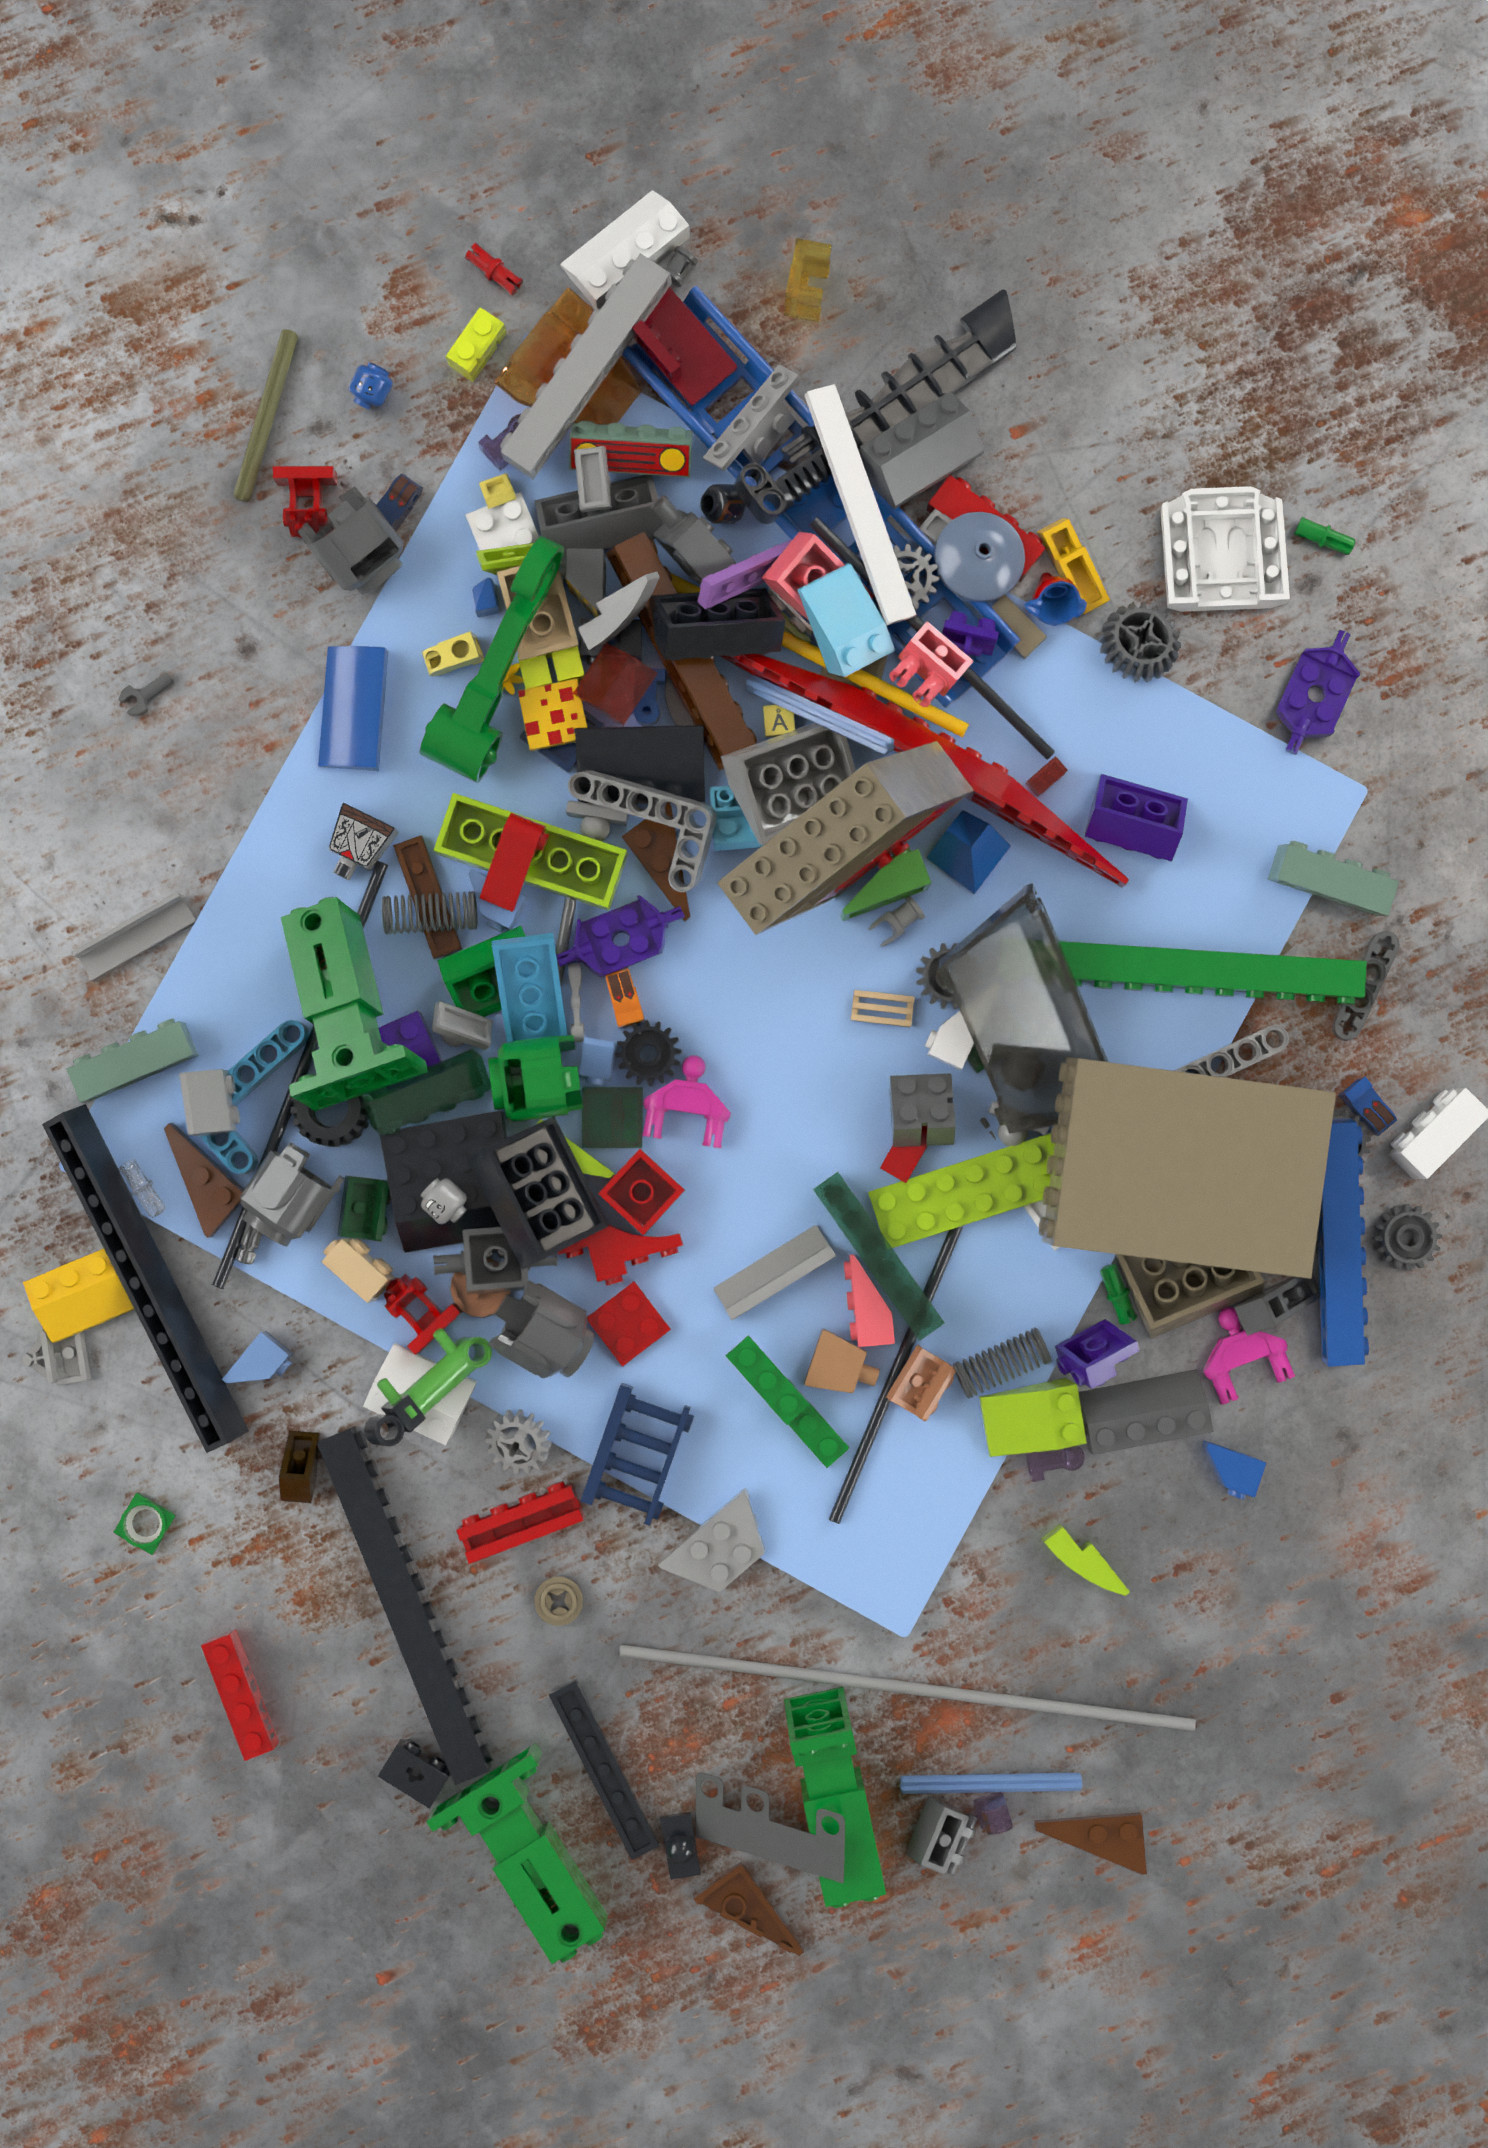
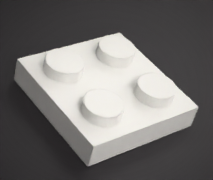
M521 492L515 494L517 498L515 500L490 509L485 506L465 514L479 550L535 543L539 538Z

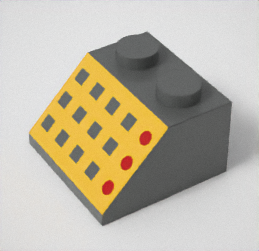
M567 548L566 558H562L561 561L563 583L568 584L570 593L596 618L601 615L596 603L606 598V559L604 550Z

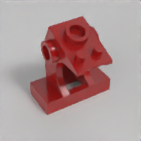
M273 466V479L278 486H289L290 491L289 508L283 509L284 527H289L291 537L302 538L298 531L305 523H308L314 532L317 533L327 524V510L322 508V486H337L336 470L333 466ZM314 497L313 508L299 509V498Z
M405 1274L401 1278L392 1280L386 1287V1292L383 1295L387 1303L384 1306L396 1319L401 1315L416 1331L418 1336L407 1345L416 1355L435 1339L433 1336L435 1331L440 1328L445 1329L463 1311L460 1310L456 1303H453L442 1312L425 1293L428 1290L425 1284L418 1277L415 1276L411 1279ZM416 1297L429 1309L418 1321L406 1309Z

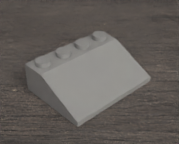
M816 723L721 756L729 786L760 845L767 843L856 771L847 738Z

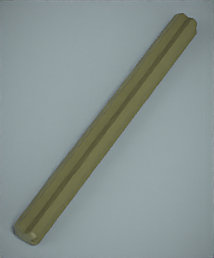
M289 329L281 330L233 493L235 499L242 502H249L298 339L296 332Z

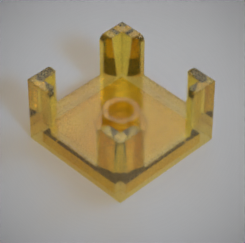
M796 238L785 294L784 316L820 322L823 289L807 285L809 276L828 278L831 260H829L832 250L831 244Z

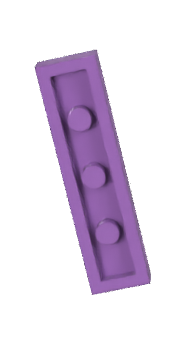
M792 539L703 578L698 603L704 609L710 608L764 583L765 581L761 577Z

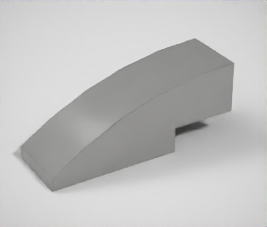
M658 572L646 574L596 603L601 615L578 628L588 650L604 645L616 637L634 620L652 595L660 578Z

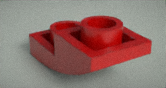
M922 1126L920 1146L893 1147L892 1145L880 1169L907 1183L928 1147L926 1145L927 1126Z

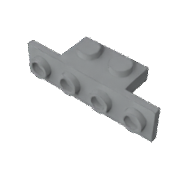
M778 365L703 456L705 461L725 471L742 451L750 462L759 464L795 421V418L782 401L799 382L801 377L795 372Z

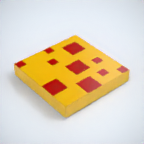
M577 679L518 690L530 751L576 742L574 728H587Z

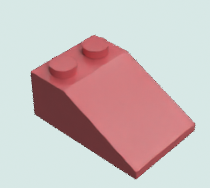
M798 532L761 578L781 599L808 620L797 589L844 566V563L815 534ZM864 585L866 591L872 599L874 597V594Z

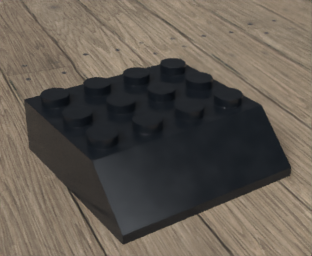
M502 1111L379 1133L395 1224L404 1253L462 1243L463 1230L501 1227L467 1158L508 1138L504 1113ZM436 1178L440 1181L442 1179H450L467 1196V1200L463 1205L466 1212L455 1223L449 1220L444 1224H439L421 1207L423 1198L420 1195Z

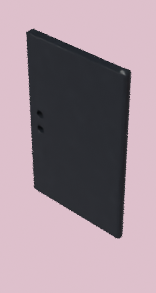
M704 725L574 728L577 773L592 770L695 801L705 802L703 739L705 727ZM582 777L579 781L580 789L588 793L591 789V783L586 777ZM610 785L608 788L610 799L617 801L620 797L619 789L614 785ZM638 794L637 804L649 803L648 798L644 794ZM578 799V802L589 803Z

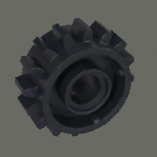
M648 1020L644 1021V1027L641 1028L636 1023H633L634 1031L629 1033L624 1030L625 1041H617V1045L622 1048V1052L616 1053L615 1057L623 1058V1062L618 1066L619 1069L627 1068L629 1071L625 1077L630 1079L636 1076L637 1085H640L643 1080H647L649 1087H653L655 1079H658L661 1084L665 1083L663 1076L668 1074L673 1077L675 1074L671 1067L673 1065L680 1066V1062L675 1059V1055L681 1054L682 1050L674 1048V1045L679 1041L678 1037L670 1039L669 1035L672 1029L669 1027L664 1031L660 1030L661 1022L659 1021L654 1027H650ZM646 1045H652L657 1049V1057L651 1062H645L640 1057V1051Z

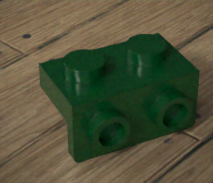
M345 1175L337 1236L382 1241V1235L386 1234L388 1221L385 1217L386 1205H389L391 1201L387 1180Z

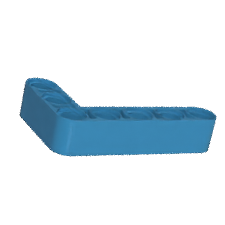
M286 1020L228 1070V1075H233L235 1082V1093L231 1095L233 1106L238 1105L306 1045L309 1030L303 1023L295 1020ZM297 1026L300 1029V1038L296 1042L291 1043L287 1039V1031L289 1028ZM274 1046L278 1053L275 1061L268 1063L264 1059V1051L268 1047ZM247 1066H251L255 1073L253 1080L249 1083H245L241 1078V1072ZM237 1131L227 1132L228 1142L223 1146H219L216 1143V1134L200 1136L233 1173L249 1174L257 1167L258 1157L255 1151ZM240 1152L246 1153L249 1159L248 1165L243 1169L238 1168L235 1164V1158Z

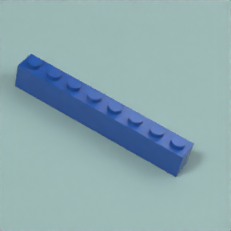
M1351 1118L1332 1120L1317 1232L1322 1361L1328 1367L1365 1365V1355L1369 1354L1368 1339L1364 1337V1325L1368 1324L1367 1308L1363 1307V1295L1367 1294L1366 1278L1362 1277V1265L1366 1264V1251L1364 1247H1361V1235L1365 1234V1221L1363 1217H1360V1205L1364 1204L1363 1187H1359V1175L1363 1174V1160L1361 1156H1358V1144H1362V1129Z

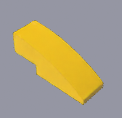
M1061 518L1037 531L1059 576L1070 579L1079 590L1080 597L1087 602L1086 610L1083 614L1110 601L1086 547L1081 545L1068 518Z

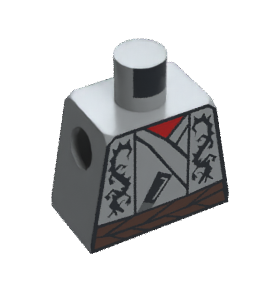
M343 802L329 845V850L341 857L333 873L350 880L357 865L371 871L398 834L397 829Z

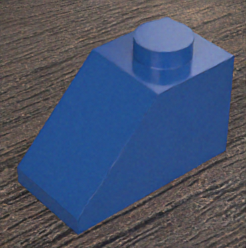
M1204 1440L1202 1447L1220 1484L1229 1488L1227 1494L1245 1500L1246 1495L1255 1498L1266 1462Z

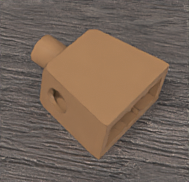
M822 1328L804 1385L854 1393L857 1381L874 1387L880 1369L863 1364L867 1354L865 1350Z

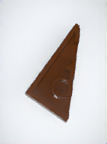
M668 802L665 806V811L669 817L673 818L672 808ZM644 819L625 833L622 839L674 908L681 907L685 917L682 919L686 922L690 918L686 892L674 890L668 880L677 845L675 827ZM681 869L679 872V879L683 884H685L683 871Z
M168 1123L164 1131L203 1233L207 1238L213 1237L241 1204L240 1195L244 1189L174 1123Z
M1141 1812L1034 1820L1035 1830L1139 1874H1147Z
M742 1861L693 1896L697 1904H703L720 1913V1916L725 1919L737 1922L740 1927L755 1935L769 1939L785 1951L793 1952L798 1956L804 1953L803 1947Z

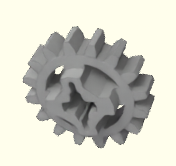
M906 544L904 551H900L896 545L893 547L901 572L907 574L916 569L910 579L912 584L909 582H905L908 592L914 596L910 598L914 609L917 610L919 608V600L925 604L930 601L926 593H936V589L931 586V583L939 581L938 576L932 575V572L938 566L937 564L929 565L928 562L932 557L931 554L925 557L920 555L922 547L919 546L915 552H912L910 544ZM910 558L915 560L913 564H904L900 559ZM923 569L926 574V583L924 588L922 587V584L919 582V573H921Z
M519 1409L516 1415L511 1410H507L504 1416L498 1414L488 1427V1435L485 1438V1442L490 1444L486 1451L487 1453H495L494 1463L499 1461L504 1463L503 1470H507L510 1466L513 1467L514 1474H518L521 1468H523L526 1474H529L532 1468L538 1470L550 1454L549 1449L552 1446V1442L547 1440L550 1431H542L541 1427L544 1422L542 1420L537 1423L534 1422L533 1413L525 1417L521 1409Z

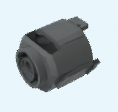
M353 487L338 497L342 503L327 514L330 522L321 530L315 533L310 525L305 523L298 533L332 580L336 581L342 590L352 591L357 589L361 595H364L386 581L402 566L403 563L398 556L403 550V540L370 497L364 498L358 489Z
M291 1142L281 1154L270 1150L240 1195L241 1205L247 1209L243 1220L263 1235L286 1247L292 1239L300 1238L304 1231L308 1233L311 1231L334 1194L339 1193L340 1185L345 1179L339 1175L333 1186H330L318 1176L305 1169L304 1165L310 1154Z
M528 1281L525 1284L524 1294L520 1300L506 1294L495 1311V1315L506 1323L501 1334L492 1338L488 1344L497 1350L500 1355L543 1379L557 1373L570 1377L586 1359L593 1345L595 1335L593 1331L586 1328L587 1314L584 1309L546 1286Z

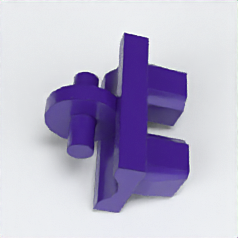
M953 611L948 620L945 619L942 634L967 656L969 654L978 657L981 654L992 656L999 632L995 631L994 620L982 618L979 619L977 627L966 624L967 616L965 613Z

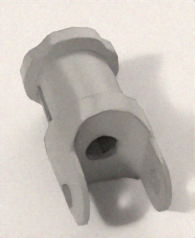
M911 896L906 897V902L896 910L886 912L868 928L871 930L883 921L889 923L893 933L891 937L880 945L881 947L888 945L905 933L904 929L918 918L921 920L925 918L923 911Z

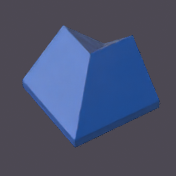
M962 810L926 859L975 894L1011 845L989 823Z

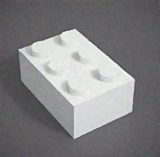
M1467 1088L1443 1090L1433 1100L1435 1106L1427 1113L1425 1111L1421 1112L1411 1123L1414 1127L1407 1134L1402 1132L1391 1142L1390 1145L1393 1148L1387 1154L1412 1179H1428L1488 1118V1109Z

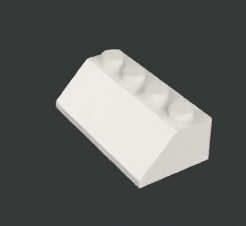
M652 190L564 260L560 266L593 307L600 310L607 301L605 296L613 284L618 285L624 277L622 274L623 270L631 259L636 260L641 253L658 264L673 252L676 246H680L690 238L689 224L668 200Z

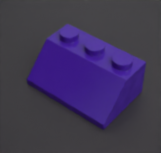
M1101 774L1089 812L1084 837L1172 862L1183 835L1188 798Z

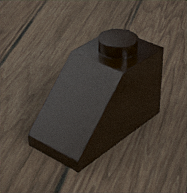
M289 1430L279 1473L281 1501L312 1502L317 1477L319 1453L317 1442L320 1440V1433Z

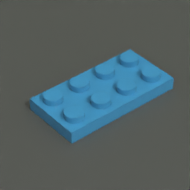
M553 933L492 941L507 1043L555 1035L568 1036Z

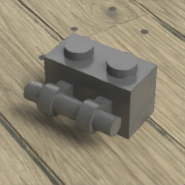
M928 1796L905 1854L921 1866L945 1875L946 1873L954 1875L958 1865H962L965 1856L963 1853L969 1839L974 1837L976 1832L974 1826L978 1817L970 1813L965 1814L950 1804Z

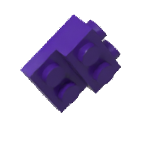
M1106 1319L1055 1346L1058 1356L1056 1364L1063 1375L1071 1373L1073 1380L1079 1387L1086 1385L1090 1389L1101 1386L1107 1380L1115 1377L1117 1373L1114 1365L1126 1361L1130 1356L1140 1351L1135 1339Z

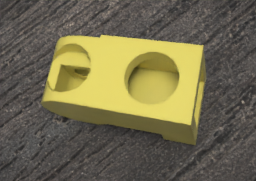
M471 631L437 643L438 645L422 652L429 675L432 677L484 661L478 638Z

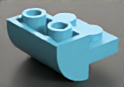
M730 786L710 787L711 806L717 815L713 831L714 851L762 847L763 845L759 844Z

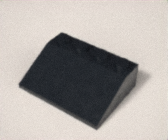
M551 1117L467 1158L522 1270L609 1226L555 1117Z

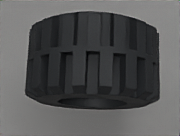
M366 1093L347 1100L348 1113L346 1118L339 1125L328 1127L318 1121L313 1109L293 1097L291 1101H294L293 1107H290L291 1114H294L295 1118L293 1123L299 1128V1133L303 1137L308 1138L310 1142L322 1146L340 1147V1145L352 1143L353 1139H358L362 1135L361 1132L364 1128L367 1129L369 1125L367 1121L372 1114L369 1105L371 1104V1099Z

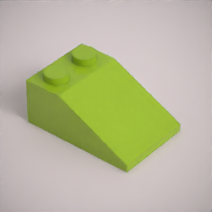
M1067 1378L979 1396L990 1457L1059 1450L1087 1443L1078 1387L1076 1383Z

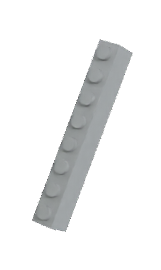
M641 253L636 260L631 259L627 263L622 273L624 275L618 285L613 284L605 296V300H607L600 310L597 308L591 314L586 331L583 335L579 333L574 338L570 346L572 350L567 358H561L553 369V374L555 375L548 384L543 383L535 396L537 400L531 409L527 407L521 413L518 419L519 426L514 433L509 432L500 445L503 459L532 480H534L634 338L632 327L641 320L643 322L646 321L672 284L670 273Z

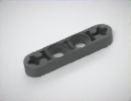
M1383 931L1373 936L1361 961H1367L1366 965H1376L1380 970V975L1375 981L1366 978L1365 995L1367 996V1004L1365 1007L1357 1008L1353 1004L1340 1005L1332 1023V1032L1339 1040H1352L1360 1034L1399 950V939L1394 933ZM1388 938V945L1392 948L1391 950L1384 951L1380 958L1386 960V963L1384 964L1379 959L1370 958L1371 953L1374 956L1379 954L1381 946L1377 942ZM1347 1008L1352 1013L1361 1014L1360 1019L1355 1016L1350 1023L1354 1031L1343 1034V1027L1339 1026L1340 1022H1346L1351 1014L1346 1013L1345 1009Z

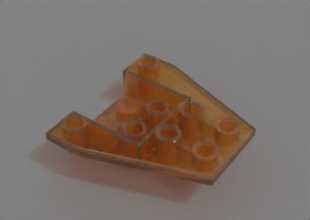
M567 287L517 347L493 383L517 403L531 408L537 400L535 396L538 389L543 383L548 384L555 375L553 374V369L561 358L566 359L571 352L570 346L574 338L579 333L583 335L588 328V320L594 312L592 307ZM622 356L617 360L574 423L581 421H591L598 425L618 423L643 391Z

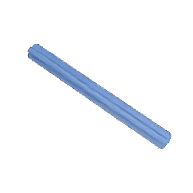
M754 675L746 682V690L749 693L883 755H888L894 749L893 738Z
M1080 1773L914 1775L900 1777V1791L903 1794L1082 1790V1776Z

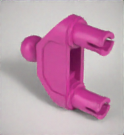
M690 1055L684 1059L682 1071L686 1076V1080L675 1079L644 1099L643 1105L647 1112L642 1136L651 1137L652 1125H655L653 1138L661 1139L665 1112L674 1110L704 1115L707 1122L702 1146L710 1147L712 1135L714 1134L713 1147L722 1148L724 1125L730 1119L731 1112L707 1084L697 1083L698 1078L704 1074L706 1069L705 1062L701 1057Z
M1226 1307L1221 1310L1218 1321L1223 1329L1229 1331V1334L1218 1339L1203 1370L1205 1377L1208 1380L1212 1379L1220 1405L1229 1403V1400L1234 1401L1239 1398L1229 1375L1230 1369L1261 1357L1269 1359L1277 1383L1286 1381V1378L1291 1379L1296 1376L1285 1352L1288 1350L1286 1340L1262 1331L1247 1336L1245 1330L1240 1329L1241 1323L1235 1308Z

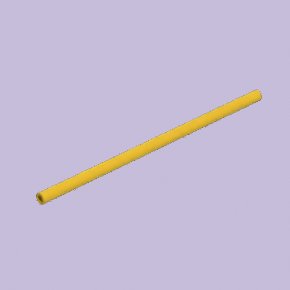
M670 573L672 577L671 583L677 593L700 592V587ZM784 630L783 647L826 668L818 647ZM862 669L844 677L962 738L968 729V723L931 704L928 707H922L919 705L922 701L921 699L916 702L913 699V695Z

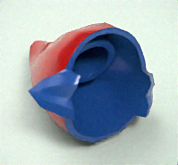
M1046 572L1041 575L1040 581L1034 590L1032 600L1024 605L1027 611L1041 622L1056 626L1067 623L1074 617H1080L1086 610L1087 602L1080 597L1079 590L1070 579L1052 576Z

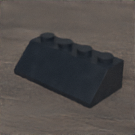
M766 588L749 589L706 609L698 603L700 592L651 595L650 597L655 641L665 660L678 661L683 658L699 657L707 659L712 656L728 655L736 657L740 654L756 653L765 655L769 652H781L786 620Z

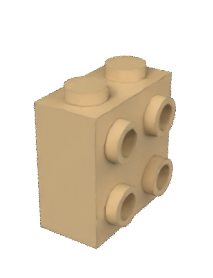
M358 1238L333 1240L323 1252L326 1257L322 1260V1263L365 1302L376 1301L386 1290L389 1283L395 1279L391 1274L393 1268L383 1259L371 1257L368 1254L371 1249Z

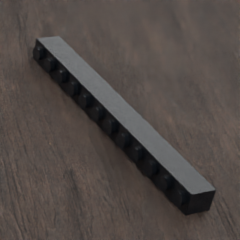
M84 1104L62 1112L43 1123L42 1126L206 1453L228 1444L249 1432L87 1105Z
M354 1426L318 1441L317 1445L454 1785L489 1772L492 1766L491 1761H494L492 1750L488 1743L483 1744L479 1734L482 1732V1726L477 1715H471L468 1704L471 1703L469 1693L465 1686L460 1687L456 1677L459 1675V1669L454 1658H448L445 1647L448 1646L447 1639L443 1630H437L433 1620L436 1618V1612L431 1601H425L422 1590L425 1589L424 1582L420 1573H414L410 1562L414 1561L412 1552L408 1544H402L399 1533H402L401 1525L396 1515L391 1516L387 1505L391 1504L386 1489L379 1487L376 1479L379 1476V1471L373 1459L369 1460L364 1450L368 1448V1444L363 1432H357Z

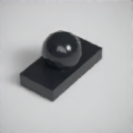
M691 1811L661 1816L660 1820L670 1880L701 1875Z

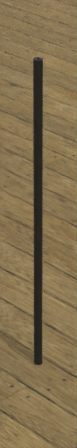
M380 861L376 862L357 914L360 915L363 929L388 868L387 864ZM314 1025L290 1084L298 1082V1079L307 1075L313 1060L312 1052L318 1048ZM289 1088L258 1168L270 1150L277 1152L290 1120V1107H293L294 1101H291L292 1097ZM244 1207L241 1209L212 1284L220 1289L225 1287L238 1249L241 1246L240 1243L247 1224L243 1220V1216L247 1212V1209Z

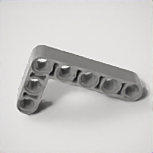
M592 770L578 772L570 777L568 782L569 792L579 800L681 829L668 880L670 886L678 892L689 891L699 884L717 819L716 812L712 806ZM582 777H586L591 783V789L588 793L580 789L579 781ZM610 785H614L619 789L620 797L617 801H613L608 796ZM638 794H644L648 798L649 804L647 809H641L637 805L636 799ZM668 802H672L677 806L678 813L675 818H671L666 814L665 806ZM697 810L704 812L707 822L705 826L696 824L694 814ZM688 840H693L698 844L699 852L696 856L689 854L686 844ZM681 869L687 870L690 873L691 882L689 885L683 884L680 881L679 872Z
M1269 1026L1173 1071L1185 1072L1192 1070L1196 1074L1225 1078L1284 1050L1289 1043V1035L1281 1026ZM1270 1031L1275 1032L1279 1036V1044L1276 1048L1270 1047L1266 1042V1035ZM1242 1044L1248 1045L1252 1050V1056L1248 1061L1241 1059L1238 1054L1239 1047ZM1214 1057H1219L1224 1062L1225 1067L1220 1074L1215 1073L1211 1069V1061Z

